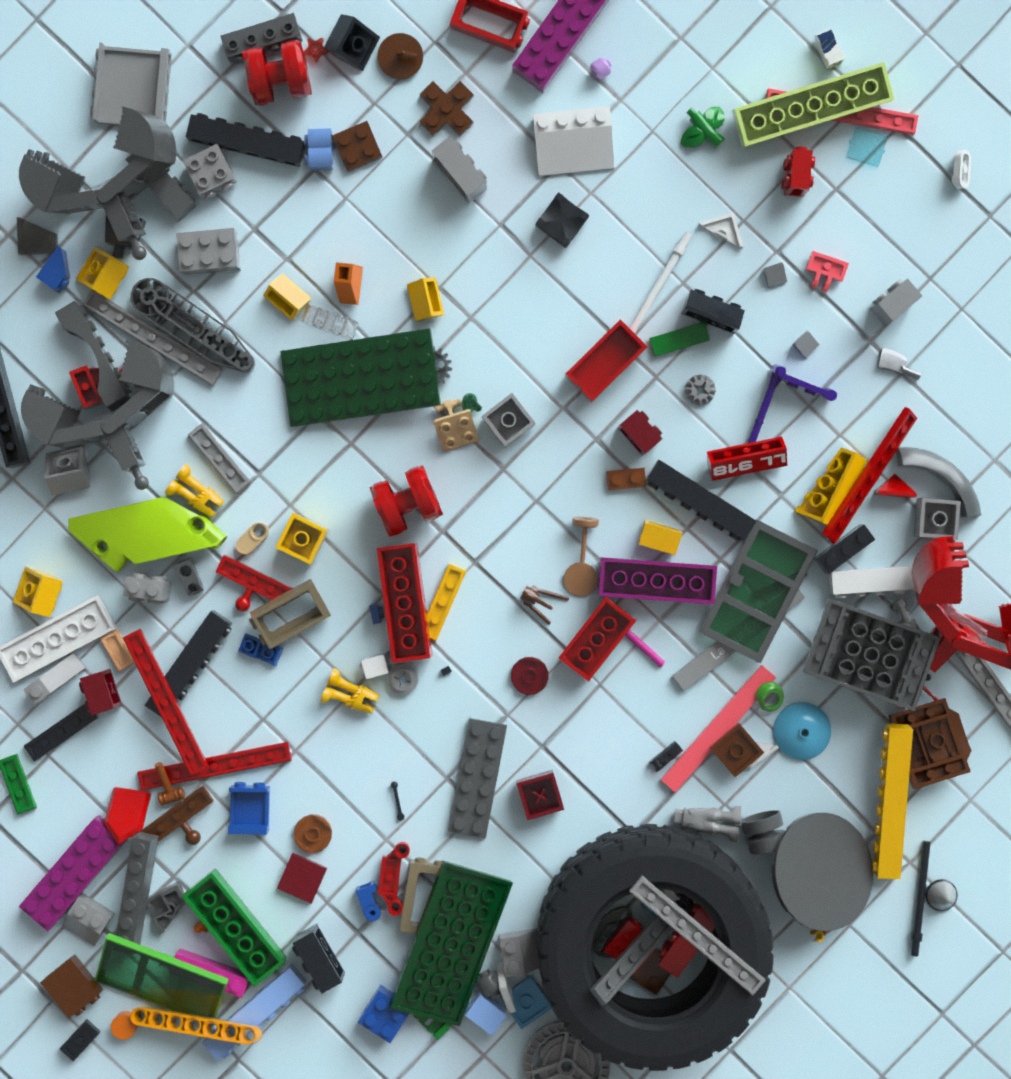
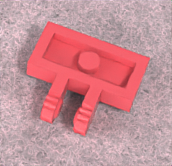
M812 251L805 269L816 273L811 288L815 289L818 286L821 275L827 277L822 287V292L827 293L832 279L839 282L843 281L849 263Z

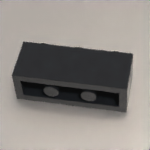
M859 524L841 537L835 545L832 544L818 554L814 560L825 574H830L876 539L864 524Z

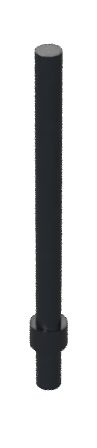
M925 840L922 846L914 929L911 932L910 938L912 940L911 956L916 957L919 956L920 942H922L923 938L921 928L931 842Z

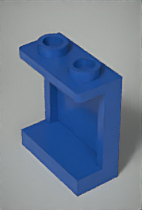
M235 782L234 785L229 787L231 796L228 834L267 835L269 832L270 786H265L263 782H256L253 785H246V782Z

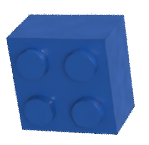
M380 984L361 1013L358 1023L388 1043H391L410 1013L391 1009L388 1005L393 992Z

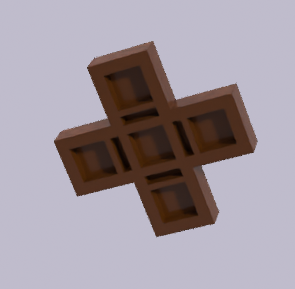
M434 81L420 93V97L432 109L419 122L432 136L446 123L459 136L474 124L471 118L462 110L474 97V94L461 81L447 94Z

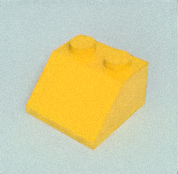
M94 247L77 275L76 280L110 300L116 293L121 280L127 275L129 266L101 249Z
M25 566L12 603L30 613L50 617L55 609V602L58 594L61 592L63 581L52 575Z

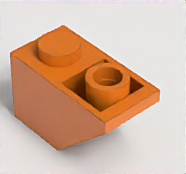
M336 262L334 285L340 303L359 305L362 266Z

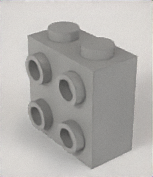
M218 144L183 160L202 199L213 198L217 195L216 192L222 189L224 191L229 190L234 186L233 184L237 183Z
M132 573V576H126L123 596H129L128 600L144 601V599H148V603L153 604L169 600L172 581L166 580V576L155 575L148 578V574Z

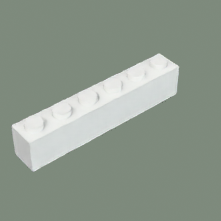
M912 566L832 571L828 574L829 593L835 595V598H846L847 594L854 593V597L866 596V592H873L874 595H885V591H893V594H904V590L912 589V593H915L911 575Z

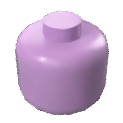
M598 58L590 65L592 73L598 80H603L611 73V63L604 58Z

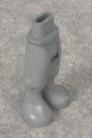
M734 806L731 811L726 812L714 807L710 809H687L685 807L684 810L675 809L673 824L682 825V828L687 827L709 835L723 834L728 836L730 841L737 843L739 825H720L717 821L740 824L741 806Z

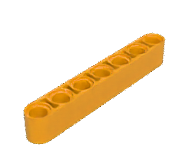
M137 1007L133 1009L130 1015V1019L135 1025L245 1045L257 1043L262 1037L261 1029L255 1025L164 1009ZM141 1011H143L145 1015L143 1021L140 1019ZM159 1014L162 1016L161 1024L158 1022ZM177 1017L181 1021L179 1027H177L175 1023ZM195 1020H196V1021L198 1022V1024H199V1027H198L197 1030H195L194 1027H193V1024H194V1021H195ZM213 1023L217 1027L215 1034L211 1030ZM231 1027L235 1029L233 1037L229 1033ZM249 1030L253 1032L252 1040L248 1038Z

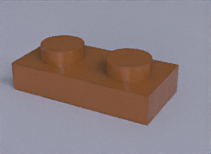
M645 467L606 471L608 490L646 487Z

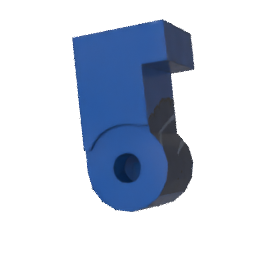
M375 881L356 888V894L364 916L369 921L378 920L382 911L381 905L374 896V892L377 891Z

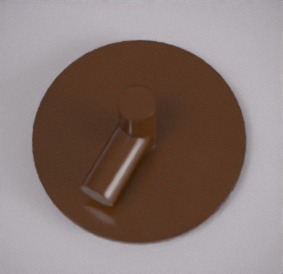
M405 33L392 34L385 38L379 46L377 54L378 63L382 71L389 77L407 79L415 75L421 68L423 50L420 43L411 35Z

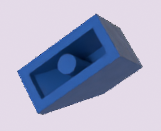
M57 246L36 276V278L58 293L67 288L69 285L68 280L70 279L67 254L59 246Z

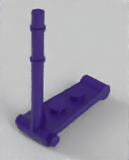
M772 365L770 367L769 385L747 443L756 442L761 426L764 424L763 421L774 391L782 379L788 381L786 384L796 389L798 386L804 387V392L813 396L819 393L824 399L834 401L837 398L836 391L830 388L822 389L786 374V369L783 366Z

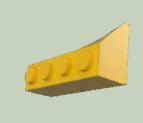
M841 447L826 467L827 471L822 477L819 476L816 480V486L811 492H807L804 496V502L800 507L797 506L794 512L827 526L862 473L868 460L854 451Z

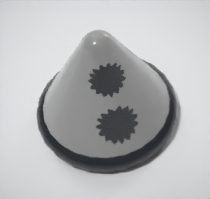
M944 879L930 883L925 892L928 905L936 911L951 909L958 897L954 884Z

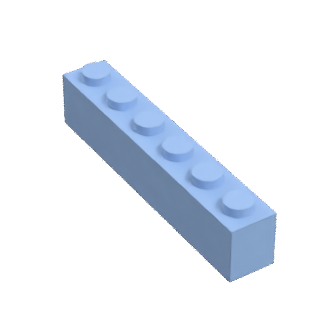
M291 963L226 1021L255 1025L260 1028L262 1026L260 1023L265 1019L269 1021L275 1016V1010L279 1007L284 1008L291 1001L290 997L294 994L298 996L304 991V985L307 980ZM231 1027L229 1030V1033L232 1037L235 1035V1029L233 1027ZM205 1038L202 1042L216 1060H219L221 1057L225 1059L233 1051L231 1048L236 1044L238 1046L241 1045L240 1043Z

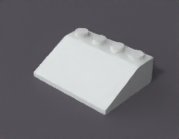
M610 106L533 114L538 177L615 168Z

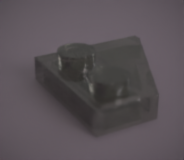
M17 217L18 254L20 256L52 254L58 246V235Z

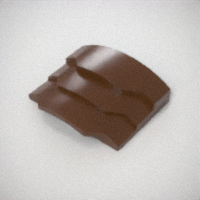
M946 698L917 706L915 711L907 709L888 715L890 724H908L913 729L909 781L913 789L971 772L967 760L972 750L959 713L949 709Z

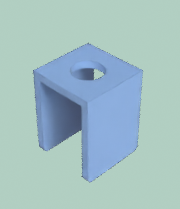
M478 991L467 1006L465 1016L490 1035H493L506 1018V1008L493 998L490 1000L488 997L484 998L481 992Z

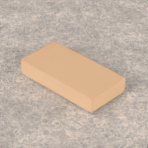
M118 629L100 638L119 672L135 663Z

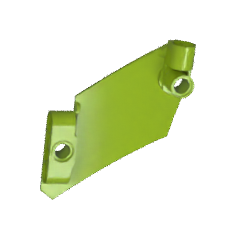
M167 497L68 519V531L117 572H120L129 560L134 564L208 547L215 550L227 539V535L213 525L207 515H198ZM198 519L203 523L202 529L198 527ZM103 542L107 545L106 551L102 547Z

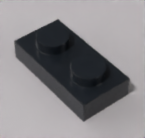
M86 1019L59 1049L74 1062L101 1031Z

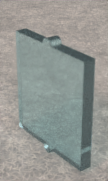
M856 126L852 139L849 141L850 146L846 157L878 167L882 154L885 153L884 147L888 136Z

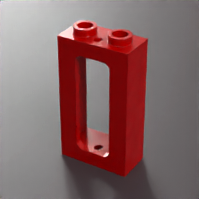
M458 0L450 21V29L515 53L516 48L521 47L524 38L521 35L523 29L527 30L530 19L528 18V11L499 0ZM472 6L515 22L516 28L512 38L506 39L464 23L462 18L466 8Z

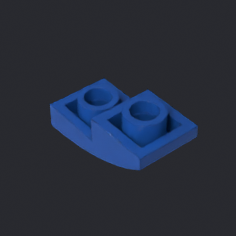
M245 633L238 651L277 666L283 647L277 645L269 649L267 644L263 646L258 637Z

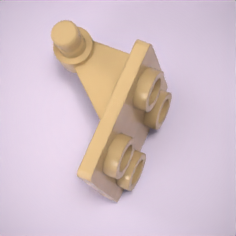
M460 398L453 401L449 399L443 401L444 403L441 406H435L437 413L441 411L449 412L448 416L433 420L444 452L479 441L470 409L454 414L452 412L453 408L462 406Z

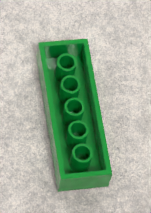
M216 868L181 896L254 987L285 963L287 956Z

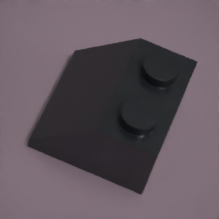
M341 14L324 49L337 59L363 71L380 36L355 17Z

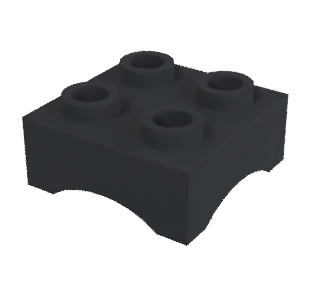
M558 192L545 212L537 220L535 226L567 248L589 218V214L575 206Z

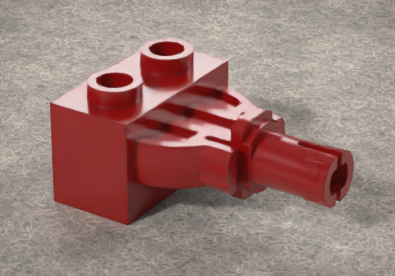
M86 365L69 372L85 410L103 404L102 398L97 391L99 368L89 369Z

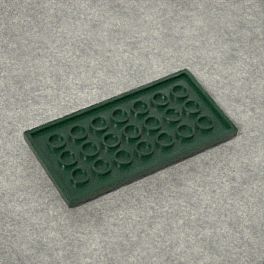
M430 328L280 351L290 427L441 406L432 331Z
M442 860L388 1006L391 1009L460 1026L513 885L511 880Z

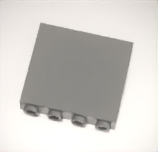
M99 42V48L96 49L95 53L98 63L97 68H94L96 85L92 88V97L94 98V106H91L90 109L92 119L97 124L119 126L122 119L121 115H123V106L158 116L166 122L172 61L170 50L167 48H161V51L110 47Z

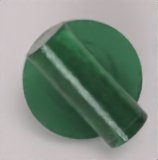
M467 393L463 397V410L470 409L471 412L474 410L480 412L482 410V406L477 402L474 394Z

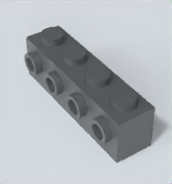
M294 13L220 36L230 63L243 62L242 51L250 48L263 47L264 52H276L281 49L282 43L292 40H303Z

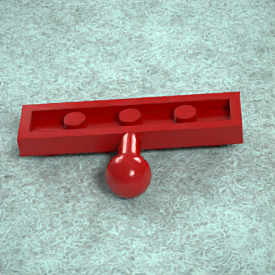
M223 555L216 569V573L246 587L243 596L239 597L235 602V607L240 612H245L250 608L251 603L249 599L253 591L273 600L293 589L227 555Z

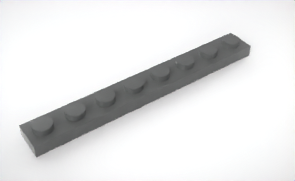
M680 894V900L673 901L685 912L692 906L683 894ZM655 915L590 989L601 1006L606 1005L672 929L658 915Z

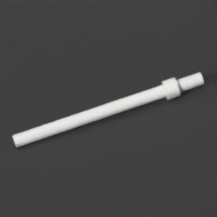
M685 232L680 243L674 247L673 255L630 326L634 333H636L678 259L684 255L685 248L692 234Z

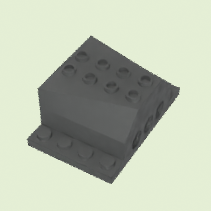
M828 598L802 672L915 711L941 637Z

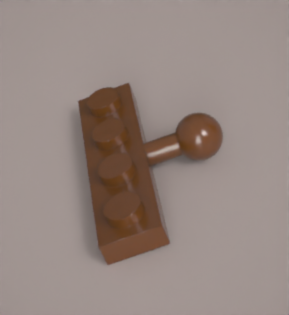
M202 785L145 827L141 832L159 836V842L180 826L186 834V842L189 845H196L200 842L201 835L198 831L192 830L186 821L212 803L214 799Z

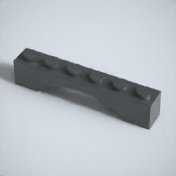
M73 301L56 311L55 314L63 329L69 334L86 341L93 350L99 367L97 391L105 406L109 410L114 411V409L120 408V406L131 399L129 394L132 392L126 383L123 384L119 380L121 372L117 367L113 366L112 362H114V359L108 351H105L104 346L106 345L100 336L97 337L95 333L97 330L96 326L86 317L89 315L86 308Z

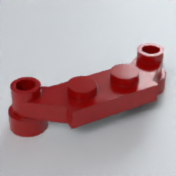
M399 842L387 856H382L378 895H382L388 904V912L393 916H398L403 911V903L397 894L401 860L406 858L410 852V847L406 842ZM404 846L406 850L401 851L399 847ZM393 904H398L399 907L395 908Z

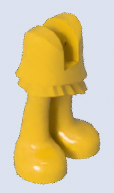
M185 464L178 472L176 478L193 488L199 495L193 494L176 479L170 483L164 493L168 496L178 494L189 501L187 505H192V508L199 510L207 516L214 517L216 512L205 503L210 499L213 503L222 507L224 501L213 489L211 490L210 487L206 488L191 476L190 467Z
M334 668L327 684L353 693V695H347L327 685L320 702L327 703L329 700L334 699L344 702V707H350V709L365 713H373L375 708L363 703V699L366 697L370 700L378 701L379 695L366 686H357L342 679L340 672Z

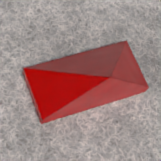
M896 474L892 475L874 491V495L917 497V493Z

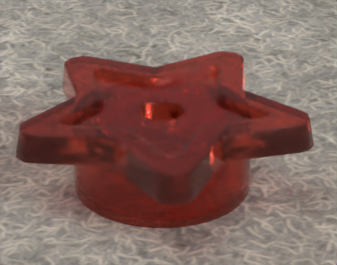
M323 38L316 41L307 39L308 48L304 53L305 55L312 56L315 62H318L322 55L329 53L323 47Z

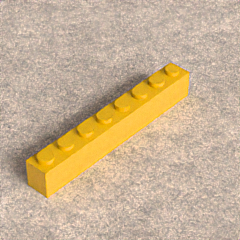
M886 723L885 729L882 730L884 748H881L880 758L883 760L882 767L879 768L881 786L877 788V795L880 799L879 804L876 805L878 823L874 825V833L877 836L876 841L873 842L875 860H872V872L875 873L877 878L901 879L913 729L908 724Z

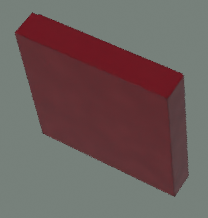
M292 853L277 889L312 904L327 867Z

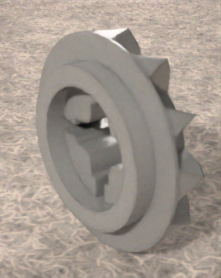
M702 374L691 377L685 386L686 397L695 405L709 403L714 398L716 392L714 382L710 377ZM705 383L704 390L706 393H701L696 397L698 390L695 386L700 387Z
M399 664L390 670L387 677L388 686L396 694H409L417 686L418 675L411 666ZM405 671V678L411 682H404L402 687H400V680H397L395 677H401Z

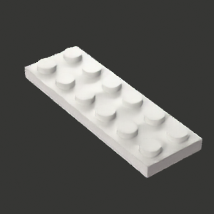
M96 595L0 646V659L14 683L117 628L100 596Z

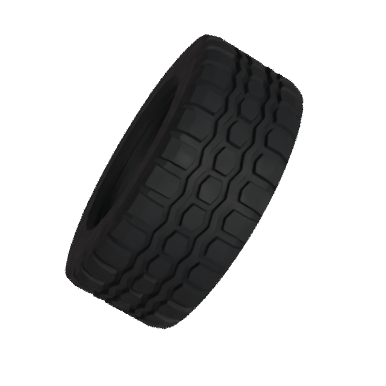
M641 824L636 828L633 825L618 828L617 832L611 833L609 831L596 837V841L593 843L588 842L576 851L577 855L567 859L560 868L561 872L552 879L548 887V893L542 901L537 924L539 971L547 999L550 1000L551 1008L557 1018L564 1022L565 1029L575 1039H581V1045L594 1054L600 1053L602 1058L615 1064L624 1063L625 1067L643 1070L644 1067L649 1068V1071H666L668 1067L680 1069L691 1066V1062L694 1061L696 1063L705 1061L713 1056V1052L717 1051L719 1053L733 1043L731 1039L734 1037L738 1038L750 1025L748 1021L754 1019L762 1005L761 998L766 996L771 980L768 975H771L773 970L774 955L771 951L774 945L772 931L769 929L770 922L765 907L762 905L761 899L753 885L735 861L716 844L709 840H704L702 836L688 830L681 831L679 827L663 825L658 827L657 824ZM642 875L658 889L678 892L699 904L715 925L712 934L764 977L766 981L754 995H751L708 958L698 977L686 988L675 994L662 998L645 999L633 997L618 990L606 1005L601 1006L590 991L592 986L601 977L591 958L592 941L596 928L605 913L616 902L631 894L629 889Z

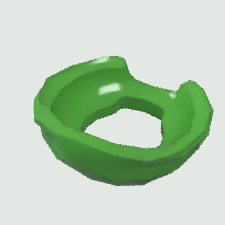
M767 682L758 688L755 698L758 700L761 710L771 712L777 710L782 705L784 693L777 683ZM772 692L777 693L779 697L778 702L773 706H765L763 700Z

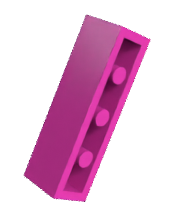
M181 948L175 954L176 959L228 978L225 992L241 998L245 994L249 980L240 969ZM172 966L169 972L181 976L182 970ZM192 973L189 975L191 980L216 989L218 987V983Z

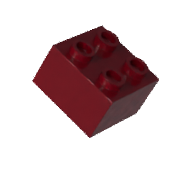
M636 410L617 428L643 456L663 438L660 436L662 432L656 425L653 427L648 422L649 417L643 411L639 412Z
M111 669L80 678L79 687L81 692L85 694L87 700L85 701L87 711L91 713V716L122 705Z
M553 769L516 780L527 821L564 810Z

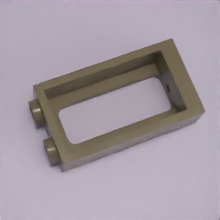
M309 579L251 611L250 615L252 618L249 621L254 630L258 628L261 634L258 637L263 646L267 644L269 649H272L330 617L331 614L314 583ZM305 593L311 594L316 603L314 609L274 631H269L263 621L265 615Z
M416 857L415 860L411 859L399 931L416 933L419 922L411 921L418 874L423 872L437 876L442 861L435 860L432 863L426 862L427 859Z

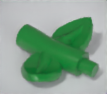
M692 107L686 112L691 117L689 121L693 126L688 127L682 135L680 144L683 147L695 148L700 146L704 140H707L716 148L725 140L715 130L724 123L725 115L722 108L711 107L703 115L700 111L696 112Z

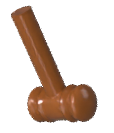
M162 762L156 763L155 768L165 790L163 793H158L159 803L163 806L165 803L183 800L185 798L183 788L172 789Z

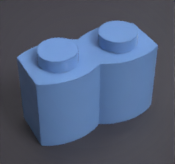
M331 128L308 129V135H304L305 146H308V154H305V165H309L310 171L333 170V137Z

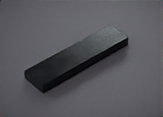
M84 704L25 744L24 748L35 762L99 717L97 714L91 716V713L87 711Z

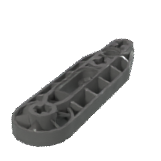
M154 278L142 279L133 286L131 291L133 308L206 360L243 373L251 372L254 369L255 360L236 334L176 291ZM150 281H153V289L149 288ZM165 289V293L161 295L158 293L159 291ZM169 290H171V291L174 293V294L171 296V298H170ZM152 295L154 299L151 301L147 296ZM177 296L190 304L186 310L174 304ZM169 304H171L169 310L165 314H163L167 310ZM193 306L205 314L201 322L189 314ZM176 309H178L179 311L187 315L189 318L197 322L198 325L196 326L195 324H192L187 319H185L182 315L176 314ZM174 315L175 317H177V320L184 323L194 331L191 333L190 331L179 325L177 322L172 320L171 317ZM158 316L155 321L149 318ZM163 317L175 325L171 332L158 324ZM209 317L221 325L217 332L205 325ZM179 328L190 335L187 343L174 335ZM225 328L236 338L233 343L221 336ZM213 338L222 344L221 347L213 344L210 339ZM194 339L206 346L203 354L190 346ZM238 342L243 347L245 352L237 347ZM233 347V355L226 357L225 350ZM210 350L222 357L220 363L206 357ZM241 357L242 359L247 360L249 365L243 366V363L238 361L237 358ZM226 360H227L229 363H231V364L234 365L235 367L225 365L224 363H225Z

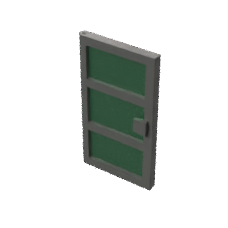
M756 519L757 522L748 534L715 598V605L712 604L699 632L755 660L757 663H761L818 550Z

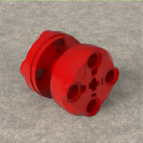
M300 40L282 43L283 60L267 63L263 47L242 51L248 87L255 105L263 106L273 103V86L288 84L292 99H300L312 95L306 57Z
M423 465L416 466L405 472L410 487L393 493L388 480L380 481L369 487L374 505L389 537L399 535L408 530L403 515L418 508L425 522L435 520L443 515Z

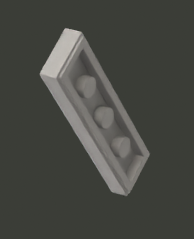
M203 423L188 434L189 438L236 494L251 483L250 479Z

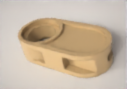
M260 522L254 523L237 540V551L244 555L252 553L267 538L269 534L267 525ZM257 526L264 528L265 532L262 537H257L254 534V529Z

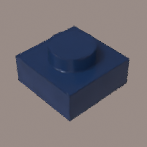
M378 603L369 605L373 624L381 623V618H384L383 608L379 607Z

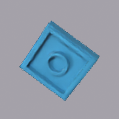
M532 975L511 988L516 1012L510 1014L521 1029L552 1009L550 1001ZM500 995V999L504 1003L503 997Z

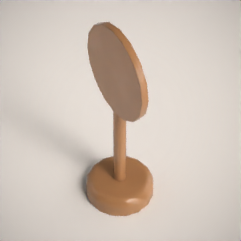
M573 517V525L583 528L580 563L569 566L565 571L564 585L573 595L586 596L593 592L598 583L595 569L585 563L587 528H596L599 525V519Z

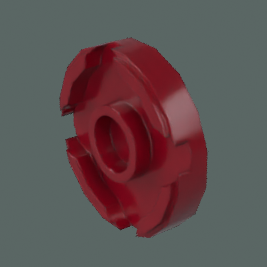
M535 657L519 659L511 670V681L514 687L520 693L526 695H534L542 691L549 679L546 665Z

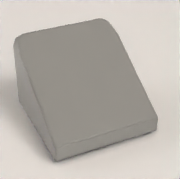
M783 262L763 269L768 288L787 282Z
M808 330L792 344L805 358L819 345Z

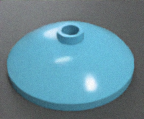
M805 702L794 703L784 708L777 716L773 728L774 739L779 749L787 756L798 760H807L818 756L825 750L831 738V725L826 714L817 706ZM807 729L808 731L806 736H802L801 734L802 730Z

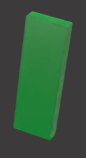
M705 322L651 337L649 341L654 357L710 341Z
M18 753L1 759L0 769L17 815L37 808Z

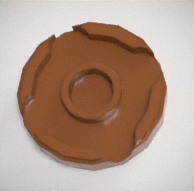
M310 814L304 816L297 822L294 828L295 842L301 850L307 853H316L324 850L332 839L330 823L320 815Z

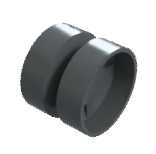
M779 810L756 813L741 820L744 834L753 835L746 840L750 854L774 852L779 838L786 831L777 829L784 824Z

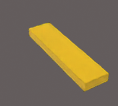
M448 564L427 613L430 639L437 641L466 574L465 570L452 564Z

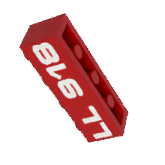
M782 436L707 451V463L712 481L788 466L787 448Z

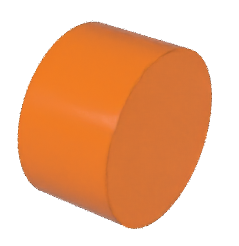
M130 1011L120 1012L111 1023V1032L118 1039H129L138 1029L139 1025L133 1024L130 1019Z

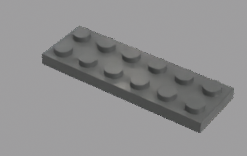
M474 718L469 719L448 829L449 832L486 838L507 729L506 724Z

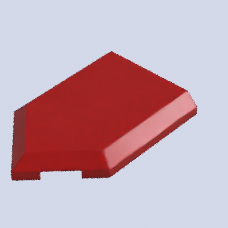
M119 787L113 788L104 825L118 846L132 835H136L143 830L151 793Z

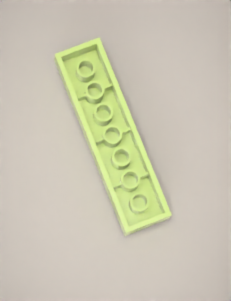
M885 62L735 108L732 110L741 146L744 148L894 100Z

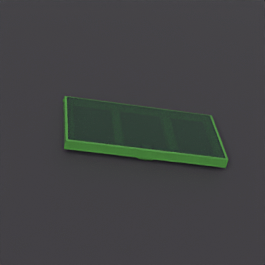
M108 933L105 939L95 981L171 1011L215 1019L229 980L218 974Z

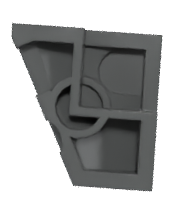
M180 881L148 897L147 907L153 916L152 920L160 934L165 931L169 923L185 904V900L181 897L184 894V890Z

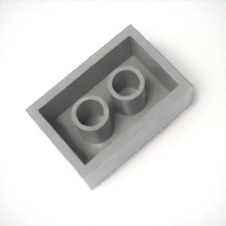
M449 136L432 150L433 160L468 204L487 190V177L481 169L476 170L475 162L469 154L464 155L462 146L457 139L452 140Z
M234 228L176 233L179 270L183 275L241 270L238 233Z

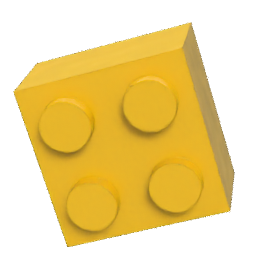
M292 513L275 548L311 565L329 530L296 513Z

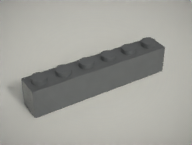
M139 832L132 837L116 936L137 944H141L159 838L157 835ZM114 944V949L130 953L134 952L132 950Z

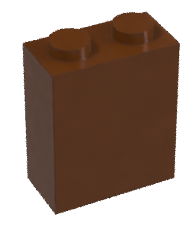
M75 954L40 982L68 1018L73 1015L79 1016L86 1010L85 1005L88 1003L92 1005L101 998L99 994L103 991V988L95 981V978Z

